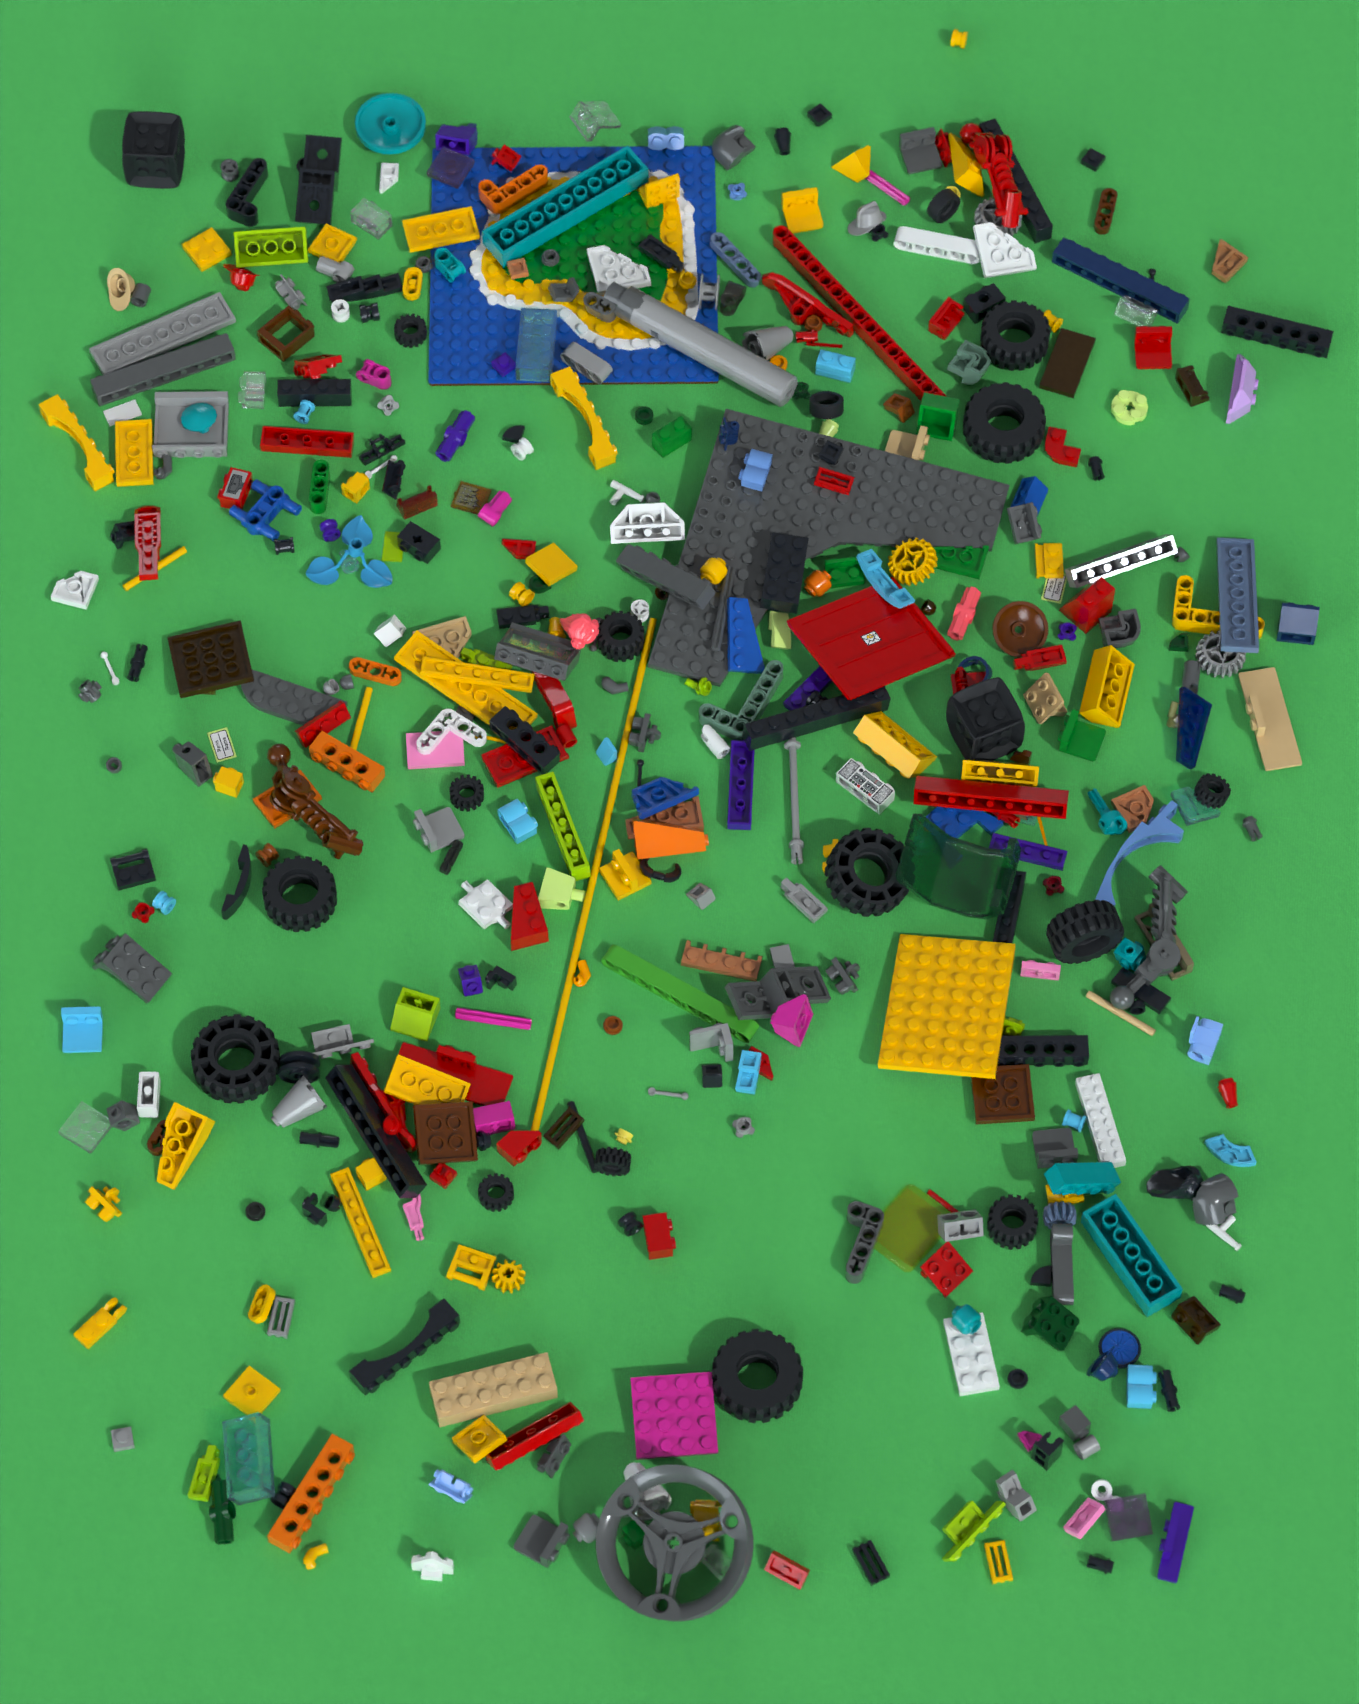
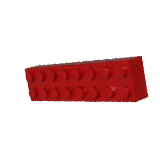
M263 426L260 449L265 452L352 458L354 433Z
M571 1402L565 1404L507 1437L506 1442L485 1456L486 1461L495 1471L502 1469L507 1464L513 1463L516 1459L524 1457L530 1451L536 1450L539 1446L545 1445L548 1441L557 1438L562 1433L568 1432L571 1428L584 1422L580 1410Z

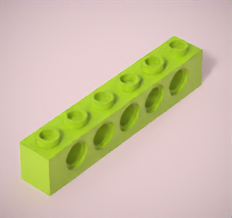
M554 772L535 777L537 791L570 876L574 877L576 881L591 877L589 862Z

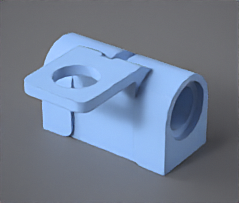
M1196 1016L1189 1037L1190 1047L1187 1055L1195 1061L1209 1065L1220 1038L1223 1024L1206 1018L1199 1021L1200 1017Z

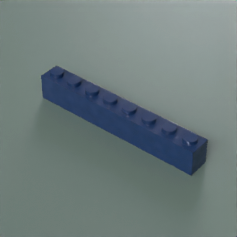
M1063 237L1053 252L1052 263L1121 297H1130L1155 309L1152 312L1177 324L1188 310L1190 298L1184 294L1178 293L1168 286H1163L1135 270H1130L1104 255L1097 254L1073 240Z

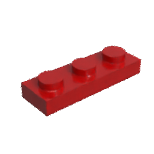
M339 701L295 730L302 746L306 748L313 743L321 731L329 733L349 720L351 716L345 703Z

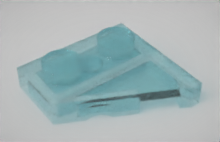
M1189 786L1171 792V797L1178 804L1177 809L1186 826L1217 818L1221 813L1218 809L1214 810L1211 807H1206L1205 804L1202 805L1201 801L1196 799L1197 796L1194 795V790Z

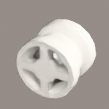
M341 299L334 301L331 305L332 318L336 322L347 321L350 316L348 303Z
M523 437L519 440V443L511 446L512 453L520 461L524 460L527 454H531L534 451L531 443Z
M641 599L635 600L631 604V616L635 614L638 620H641L642 623L649 618L648 603Z

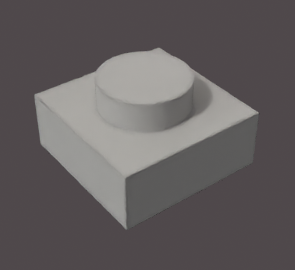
M131 1427L111 1430L114 1452L135 1448Z

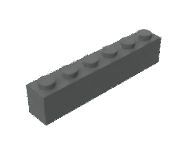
M627 544L616 559L617 564L623 571L701 610H704L716 593L711 587L712 583L705 578L700 579L691 571L687 573L681 566H673L665 558L661 560L654 553H647L638 545L634 547Z

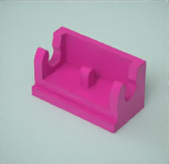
M510 1101L473 1108L476 1136L480 1131L491 1135L515 1130L514 1115Z

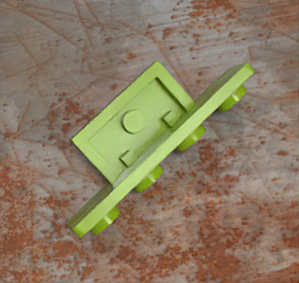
M972 1500L968 1501L942 1528L955 1544L942 1559L945 1562H955L962 1556L961 1552L964 1548L971 1546L976 1541L975 1537L989 1527V1522L1002 1514V1508L1006 1505L1005 1502L996 1501L983 1513Z

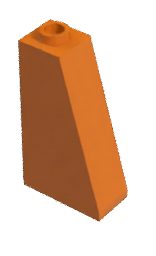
M637 818L632 819L637 859L706 851V846L709 845L708 834H704L702 829Z

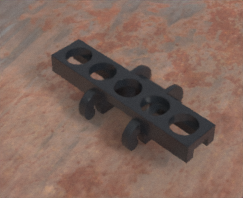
M380 433L378 438L374 440L369 439V445H372V449L359 457L366 466L405 445V440L402 439L400 434L389 440ZM382 441L384 444L377 448L375 443ZM384 448L386 452L380 453L379 450Z

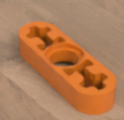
M355 657L349 662V671L353 676L389 686H397L402 681L401 671L396 667L360 657ZM374 668H377L381 671L378 675H372L370 673V671ZM393 674H396V677H394L393 679H390V676H393Z

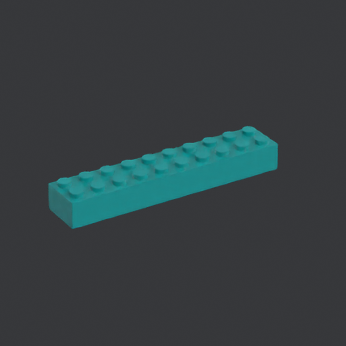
M627 145L483 230V245L502 267L507 266V261L522 257L649 182L648 168Z

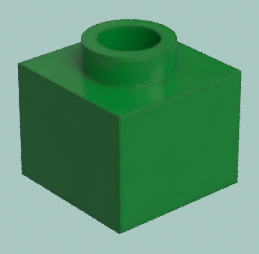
M635 1520L630 1521L621 1528V1539L627 1547L631 1546L636 1550L644 1544L645 1532Z

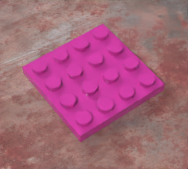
M712 1372L630 1378L637 1460L718 1454Z

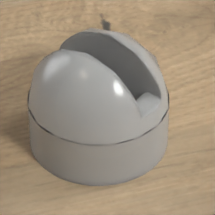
M329 679L323 685V691L327 695H334L340 690L338 683L334 679Z

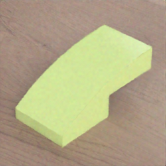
M769 611L768 630H772L771 648L791 649V629L787 623V620H789L788 613Z

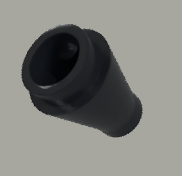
M788 128L776 129L774 138L780 155L790 154L791 132H789Z

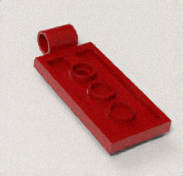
M568 724L561 725L556 729V732L552 725L536 732L537 734H542L547 743L557 747L560 752V762L569 758L564 748H571L577 743V739ZM524 738V739H522V740H523V741H529L530 739ZM507 744L481 754V758L497 788L537 772L534 767Z

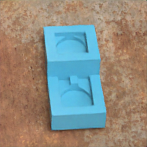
M742 1050L735 1086L736 1092L755 1095L762 1056L760 1052Z

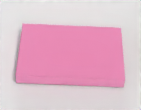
M434 731L431 733L434 735H439L442 731ZM451 731L427 755L420 754L417 750V740L423 732L406 733L408 770L465 766L463 739ZM428 742L426 744H422V747L429 746Z

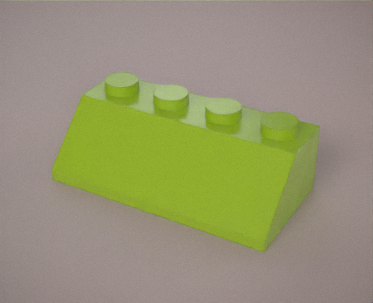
M306 227L234 232L236 268L308 263Z

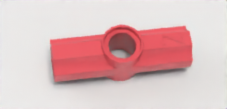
M966 587L960 603H957L953 620L947 632V635L953 640H962L968 625L973 621L976 612L975 608L981 596V592L975 587Z

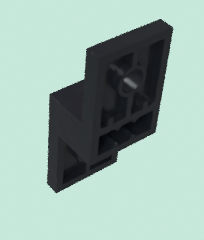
M306 135L303 168H300L295 222L322 225L327 223L331 225L334 191L337 192L342 138ZM321 149L327 151L325 159H319L318 152ZM312 201H318L320 205L315 211L310 208Z

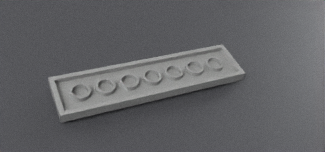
M218 292L91 347L89 351L101 373L105 375L114 370H120L131 364H137L149 358H155L235 323L236 318L221 293Z

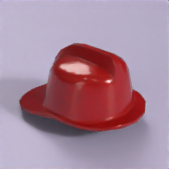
M223 264V267L230 271L231 284L241 291H248L254 285L256 276H260L244 267L236 268V265Z

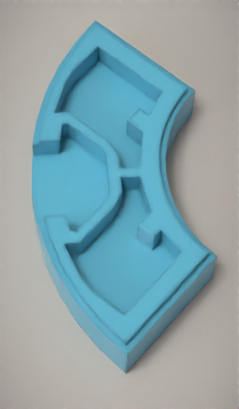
M1224 1134L1205 1139V1144L1209 1151L1226 1164L1237 1167L1255 1166L1257 1163L1249 1145H1235L1228 1141Z

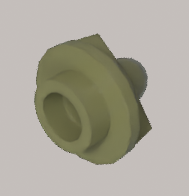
M1171 701L1167 715L1168 721L1166 723L1168 727L1177 728L1182 725L1183 715L1176 714L1179 702Z

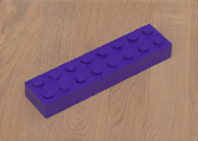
M731 740L727 829L751 830L755 750L749 751L745 741Z

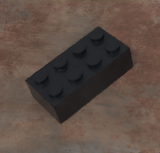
M772 532L760 608L797 614L809 538Z

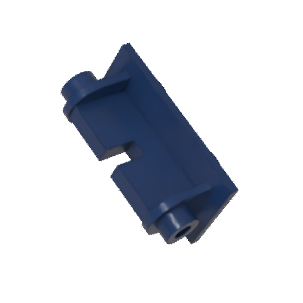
M723 417V423L720 425L719 442L723 444L726 451L727 445L737 443L740 425L736 421L726 422L725 417Z

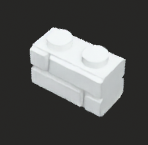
M139 1072L137 1111L141 1118L159 1117L161 1086L159 1072Z

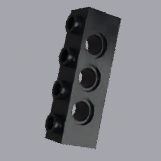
M505 706L489 720L490 730L540 774L548 773L560 762V752L557 747L547 743L545 737L540 733L537 734L527 721L523 722L513 709L510 710ZM514 726L516 729L511 730L509 727ZM528 738V739H530V740H529V741H523L522 739ZM542 750L543 753H536V751Z

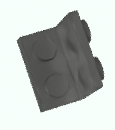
M934 127L900 134L899 148L908 174L942 168V162L935 145L936 131Z

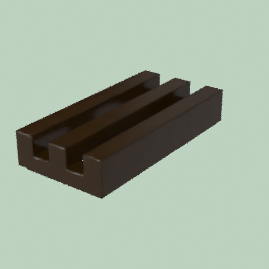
M569 1107L543 1137L559 1150L585 1120ZM572 1114L573 1116L567 1121V1123L560 1128V1130L553 1138H551V1136L557 1131V1129Z

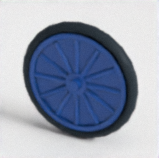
M1111 1329L1099 1341L1098 1349L1100 1355L1115 1346L1112 1354L1118 1361V1368H1127L1128 1364L1133 1365L1141 1355L1139 1339L1127 1329Z

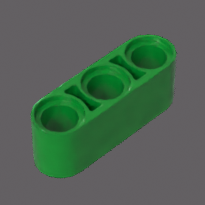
M317 460L312 468L309 502L310 510L314 514H322L327 508L330 469L328 462L325 460Z

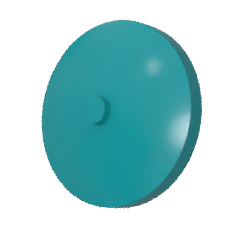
M397 93L380 94L367 100L359 108L355 118L356 134L361 143L374 152L381 154L403 153L416 146L424 136L426 129L425 114L421 106L408 96Z

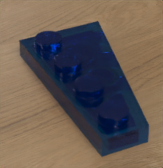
M1184 686L1179 688L1176 761L1191 770L1196 766L1212 704Z

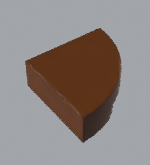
M1023 750V752L1015 751L1010 760L1029 765L1032 752L1028 750Z

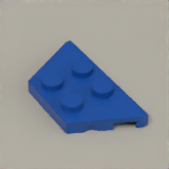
M660 777L632 789L631 796L639 819L642 820L699 795V788L695 786L692 789L685 788L682 782Z

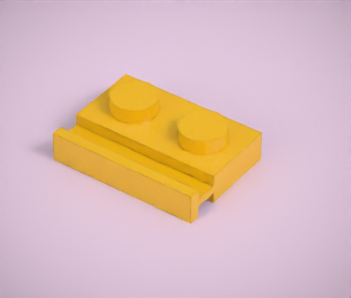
M1035 543L1036 578L1064 577L1062 543H1043V545Z

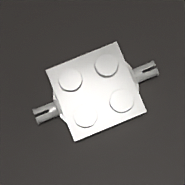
M488 879L477 887L471 886L467 880L461 884V887L468 893L459 900L458 905L483 929L497 922L504 929L509 928L511 923L504 916L513 908V903Z

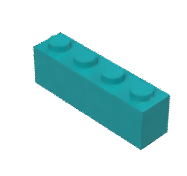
M1112 1162L1055 1163L1044 1173L1053 1194H1110L1121 1183Z

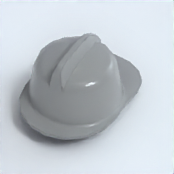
M875 201L862 205L857 210L856 219L849 224L848 232L854 236L866 234L885 221L886 214L880 211Z

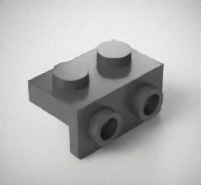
M1033 502L1007 508L1015 544L1041 538L1042 529L1040 524H1038V511Z

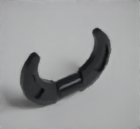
M650 858L641 859L640 870L648 878L652 877L671 883L678 880L681 876V867L677 863L675 864V870L665 875L664 873L653 871L648 865Z

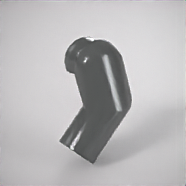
M170 455L163 456V467L154 470V475L160 480L165 479L172 473V457Z

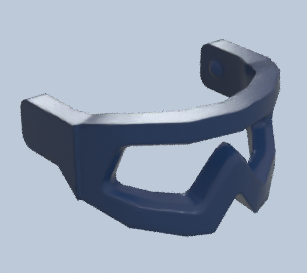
M978 656L965 658L958 666L966 668L971 665L983 664L986 668V675L983 681L992 677L993 671L984 659Z

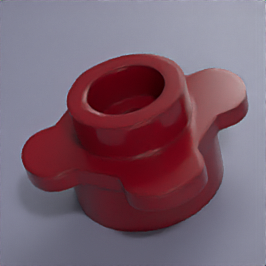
M1051 876L1043 880L1047 895L1052 896L1054 893L1064 892L1059 876Z

